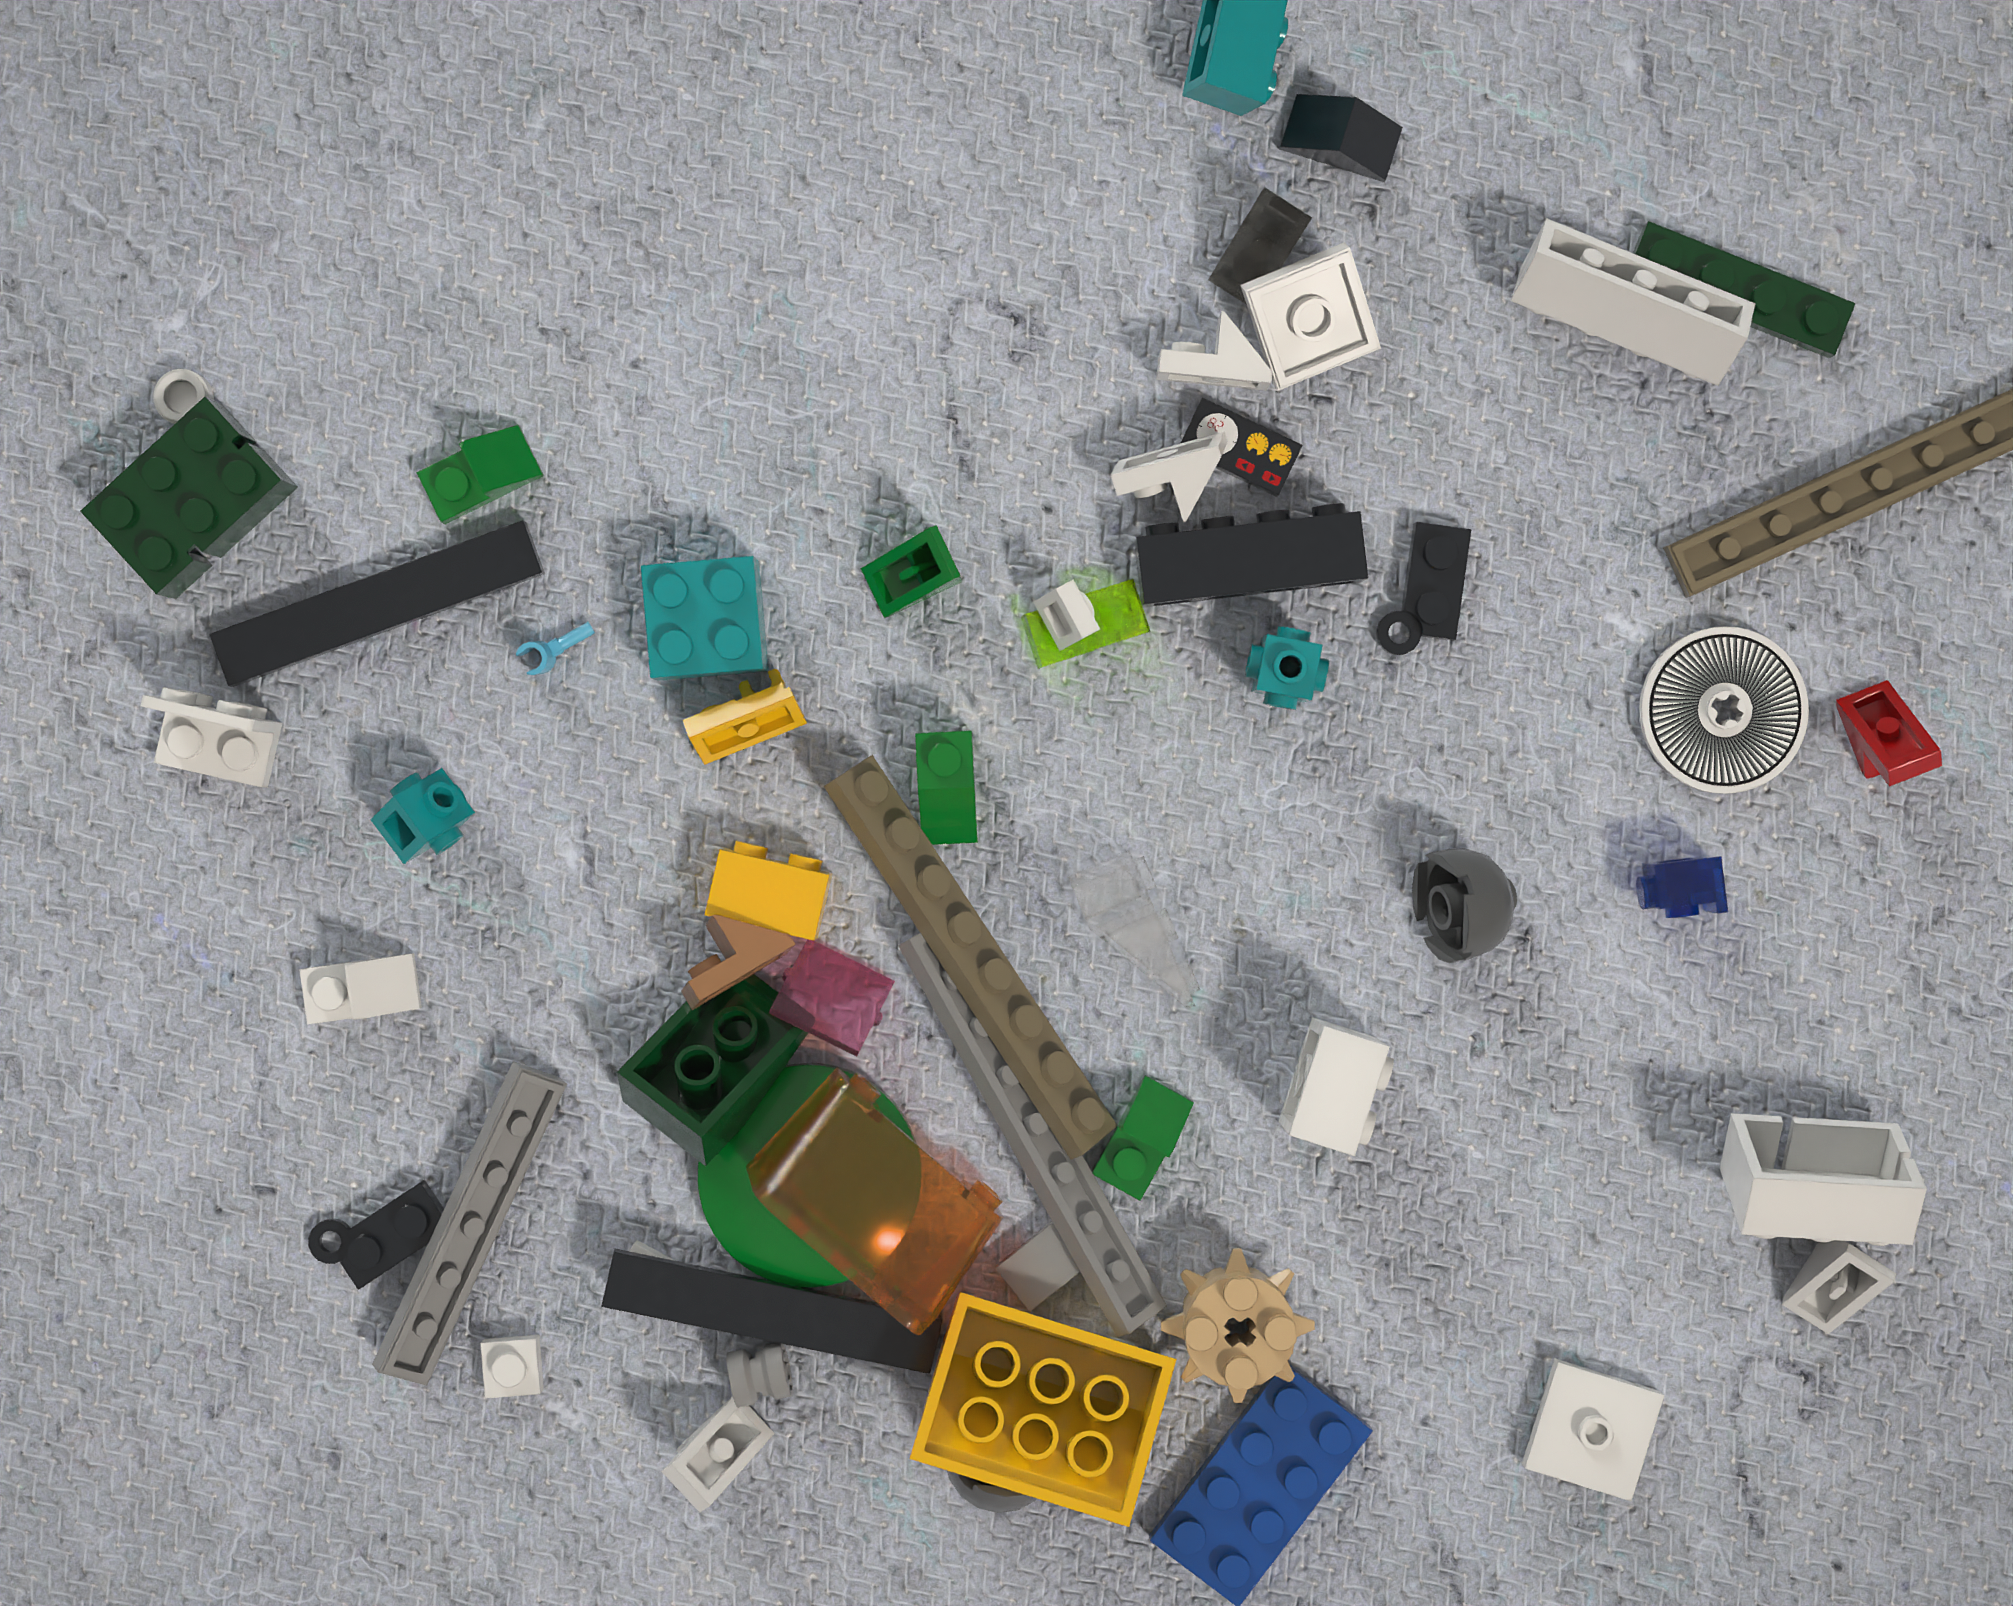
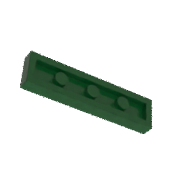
M1649 221L1643 226L1633 251L1635 255L1755 303L1751 328L1827 358L1835 356L1856 305L1854 302Z

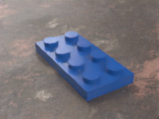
M1291 1365L1290 1367L1295 1375L1294 1379L1287 1382L1274 1376L1262 1385L1149 1534V1539L1153 1544L1235 1606H1240L1373 1432L1370 1425Z

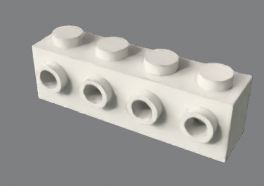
M1546 218L1521 266L1511 299L1512 302L1522 305L1536 314L1549 316L1576 327L1587 335L1598 336L1627 348L1636 355L1649 357L1676 368L1687 376L1700 378L1719 386L1748 339L1755 307L1753 302Z

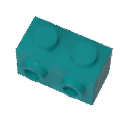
M1203 0L1182 96L1239 116H1243L1266 104L1272 96L1277 82V73L1273 70L1277 49L1282 45L1288 31V18L1284 16L1288 0Z

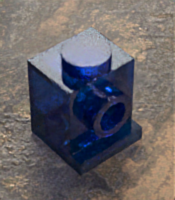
M1704 855L1642 863L1643 876H1638L1636 879L1637 898L1642 910L1652 908L1665 909L1666 918L1699 915V904H1703L1705 912L1717 914L1728 912L1721 856Z

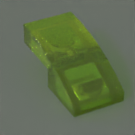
M1134 579L1086 593L1085 595L1093 605L1094 618L1100 630L1059 651L1038 610L1021 616L1037 668H1044L1151 632Z

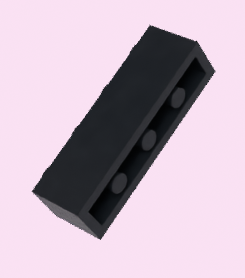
M1338 503L1312 507L1313 517L1290 519V510H1276L1256 514L1257 523L1235 525L1234 516H1225L1201 520V530L1179 532L1178 523L1146 526V536L1136 537L1134 541L1141 606L1144 608L1361 583L1368 579L1361 511L1346 513L1345 504Z

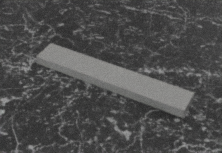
M514 1061L512 1062L372 1363L378 1373L427 1386L566 1088L567 1083L560 1077Z

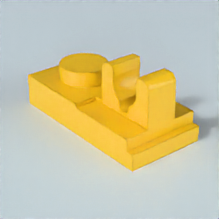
M772 669L768 671L771 680L769 688L754 693L748 680L742 681L739 684L742 699L737 701L733 699L723 704L708 706L700 713L683 719L688 738L704 765L807 724L806 718L791 688L786 687L779 670Z

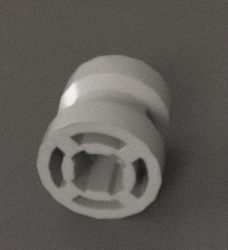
M776 1342L765 1344L761 1351L755 1353V1358L745 1349L727 1352V1371L736 1407L754 1405L760 1396V1392H762L763 1396L770 1395L776 1400L793 1396L791 1368L784 1344Z

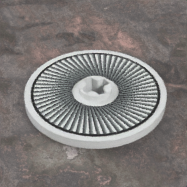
M1713 627L1691 633L1679 639L1658 657L1645 679L1640 697L1639 714L1645 742L1655 760L1668 774L1691 788L1709 793L1726 794L1757 788L1776 777L1788 766L1803 742L1808 724L1809 705L1806 687L1798 668L1787 653L1776 643L1759 633L1747 629ZM1730 697L1733 700L1730 709L1736 713V717L1734 720H1722L1718 724L1715 721L1718 712L1711 705L1714 700L1723 701Z

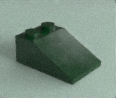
M755 974L694 1010L690 1008L686 1001L617 1071L622 1101L699 1162L707 1166L746 1124L815 1025L814 1018Z

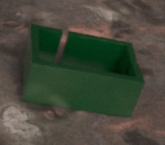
M204 397L80 512L156 595L177 599L213 566L205 557L190 553L196 546L202 553L219 558L223 557L296 490L298 486L265 450L254 446L257 443L256 440L223 405Z

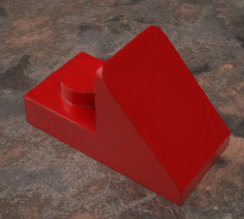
M1888 680L1836 700L1838 713L1861 772L1866 779L1881 775L1890 787L1942 766L1940 748Z

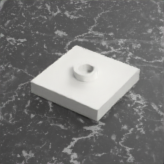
M1345 242L1240 285L1265 362L1272 370V383L1278 391L1381 349L1351 249Z
M1554 1358L1522 1465L1528 1470L1632 1501L1664 1394L1655 1389Z

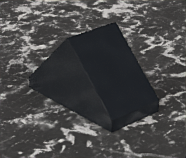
M1296 94L1279 150L1385 183L1403 127L1357 97Z

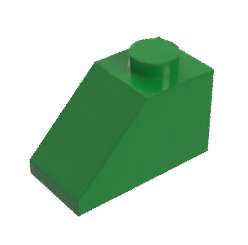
M973 732L915 733L918 799L922 831L932 845L978 843Z

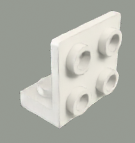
M166 687L162 688L161 697L142 696L140 706L165 712L154 763L268 788L282 723L265 719L267 708L218 700L217 708L211 707L213 696Z

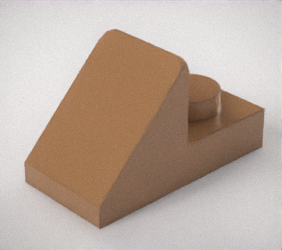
M712 915L706 923V927L726 960L721 961L718 955L715 954L692 967L688 971L692 979L686 983L681 993L690 1008L694 1010L787 955L796 944L789 934L719 915Z

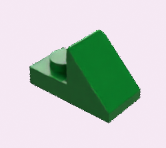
M519 425L464 440L459 443L461 451L416 472L440 522L443 524L464 516L544 476Z
M1145 1075L1119 1120L1118 1126L1114 1129L1092 1168L1093 1175L1141 1201L1165 1156L1170 1158L1194 1102Z

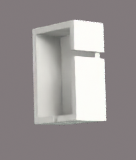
M1731 1113L1720 1171L1741 1235H1754L1763 1239L1775 1237L1806 1238L1817 1242H1830L1833 1240L1867 1242L1877 1246L1888 1244L1913 1245L1927 1188L1915 1160L1909 1159L1911 1151L1899 1124L1792 1117L1781 1169H1774L1783 1127L1782 1117Z

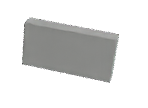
M1052 1221L995 1266L997 1272L1029 1312L1080 1273L1078 1266Z

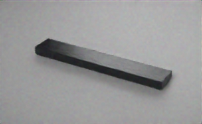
M522 520L209 635L227 685L235 687L544 575L545 572L527 522Z
M614 1248L601 1307L928 1374L931 1372L943 1320L940 1315Z

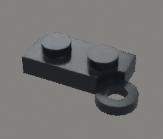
M1415 522L1413 524L1401 611H1393L1385 615L1379 621L1376 629V639L1384 651L1393 655L1407 654L1415 649L1421 637L1449 641L1456 640L1472 529ZM1394 623H1403L1409 630L1408 639L1402 644L1394 643L1389 637V628Z
M424 1179L352 1228L346 1222L339 1219H326L319 1222L310 1232L308 1247L311 1254L320 1262L325 1264L340 1262L359 1290L426 1246L432 1237L444 1208ZM333 1231L340 1236L341 1245L338 1250L329 1251L323 1246L322 1237L325 1232Z

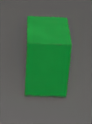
M937 525L927 528L860 568L884 618L890 617L962 582L961 575Z

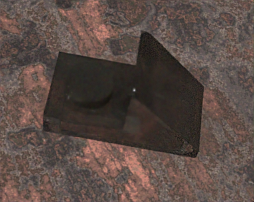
M1264 187L1208 280L1246 304L1240 285L1282 268L1303 236L1312 217Z

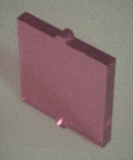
M807 939L793 967L784 970L782 975L784 984L769 1013L857 1057L872 1026L880 1024L883 1018L880 1010L895 981L816 941Z

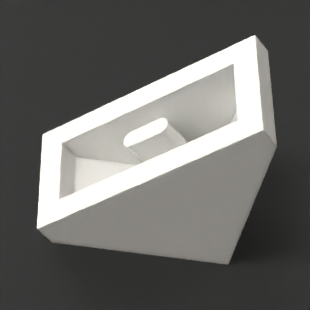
M1846 1241L1818 1242L1784 1295L1782 1305L1829 1334L1895 1282L1896 1273Z

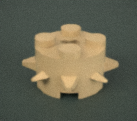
M1233 1248L1224 1269L1222 1267L1212 1269L1204 1276L1188 1269L1182 1271L1180 1276L1188 1290L1183 1300V1311L1162 1320L1161 1331L1181 1338L1185 1342L1190 1358L1181 1378L1186 1383L1205 1375L1219 1385L1228 1386L1234 1403H1243L1248 1389L1261 1385L1274 1376L1287 1382L1294 1379L1295 1375L1288 1360L1293 1354L1297 1337L1315 1330V1321L1294 1313L1284 1296L1294 1276V1273L1289 1268L1268 1277L1256 1268L1248 1267L1241 1248ZM1234 1317L1237 1321L1241 1322L1248 1317L1250 1320L1246 1323L1249 1329L1242 1335L1234 1333L1230 1336L1228 1335L1230 1330L1227 1321Z

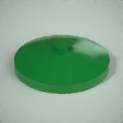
M800 1063L785 1066L743 1128L707 1166L698 1162L697 1181L699 1197L706 1220L717 1240L736 1261L753 1273L771 1281L798 1287H822L842 1283L861 1275L878 1264L892 1251L908 1228L914 1214L920 1189L921 1167L917 1143L912 1129L902 1111L886 1092L867 1078L848 1069L822 1063Z

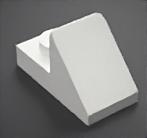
M1221 311L1217 323L1215 353L1206 354L1205 346L1202 344L1174 342L1172 343L1171 350L1161 349L1156 380L1266 391L1272 381V370L1224 311Z
M1225 431L1119 460L1111 473L1117 496L1130 492L1134 493L1135 498L1152 496L1167 488L1166 483L1171 482L1182 520L1186 522L1224 452L1228 442Z
M414 953L299 969L307 1025L344 1019L358 1020L422 1008Z
M732 1396L677 1448L678 1454L661 1472L701 1513L718 1498L775 1433L750 1406L736 1407Z

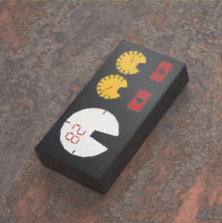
M1202 397L1181 443L1225 431L1228 442L1215 468L1278 497L1303 445Z

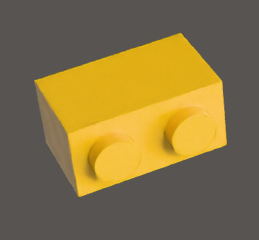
M735 841L734 850L719 849L705 916L719 915L813 941L818 938L833 873L821 871L822 860L790 853L788 863L766 858L767 847L742 841Z

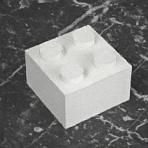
M1312 1017L1281 1112L1279 1124L1289 1136L1355 1156L1358 1145H1367L1374 1130L1377 1114L1369 1110L1376 1089L1384 1091L1392 1074L1394 1059L1387 1057L1390 1047L1376 1037Z

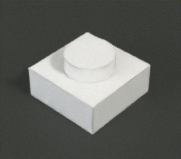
M1074 579L1033 602L1059 651L1100 630L1094 618L1095 613L1091 601L1083 592L1079 591Z
M540 1335L484 1339L480 1343L485 1399L542 1393L544 1385Z

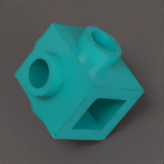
M1278 626L1276 635L1266 634L1261 637L1260 646L1251 644L1245 677L1253 679L1251 692L1264 694L1263 704L1296 710L1298 701H1311L1314 691L1323 692L1328 674L1329 659L1320 658L1322 644L1309 642L1311 632ZM1286 656L1294 657L1299 662L1300 670L1294 678L1285 677L1280 671V662Z
M440 768L423 779L416 772L399 782L390 790L393 797L370 820L401 862L406 864L432 848L436 855H439L457 843L464 836L459 828L475 811L466 801L463 791L452 782L443 768Z

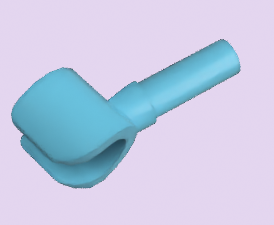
M588 621L547 643L544 641L524 643L518 648L516 656H523L534 648L541 653L542 662L539 667L528 671L526 674H544L554 667L556 656L595 634Z

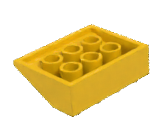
M960 1292L953 1306L909 1459L1129 1527L1177 1359Z

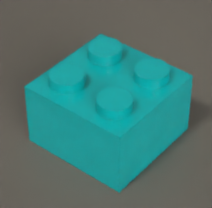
M754 556L641 565L651 679L663 681L769 671L760 563Z

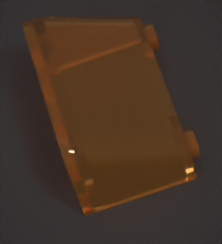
M837 1067L748 1163L746 1168L752 1190L759 1201L774 1216L902 1325L920 1336L937 1318L1002 1221L1003 1215L998 1207L1002 1204L1003 1200L980 1179L973 1185L966 1180L959 1181L883 1114L881 1108L875 1102L881 1094L866 1078L858 1072L849 1078Z

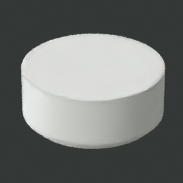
M175 369L164 374L157 382L153 394L156 410L165 420L173 424L179 421L202 398L207 397L214 401V393L209 382L201 375L187 369Z

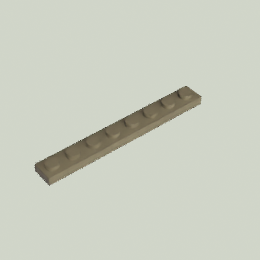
M874 756L867 757L823 787L1070 1160L1084 1155L1118 1125Z

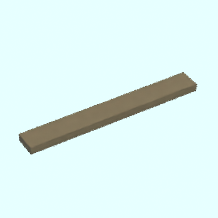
M2013 389L1663 547L1685 598L1700 593L2012 451Z

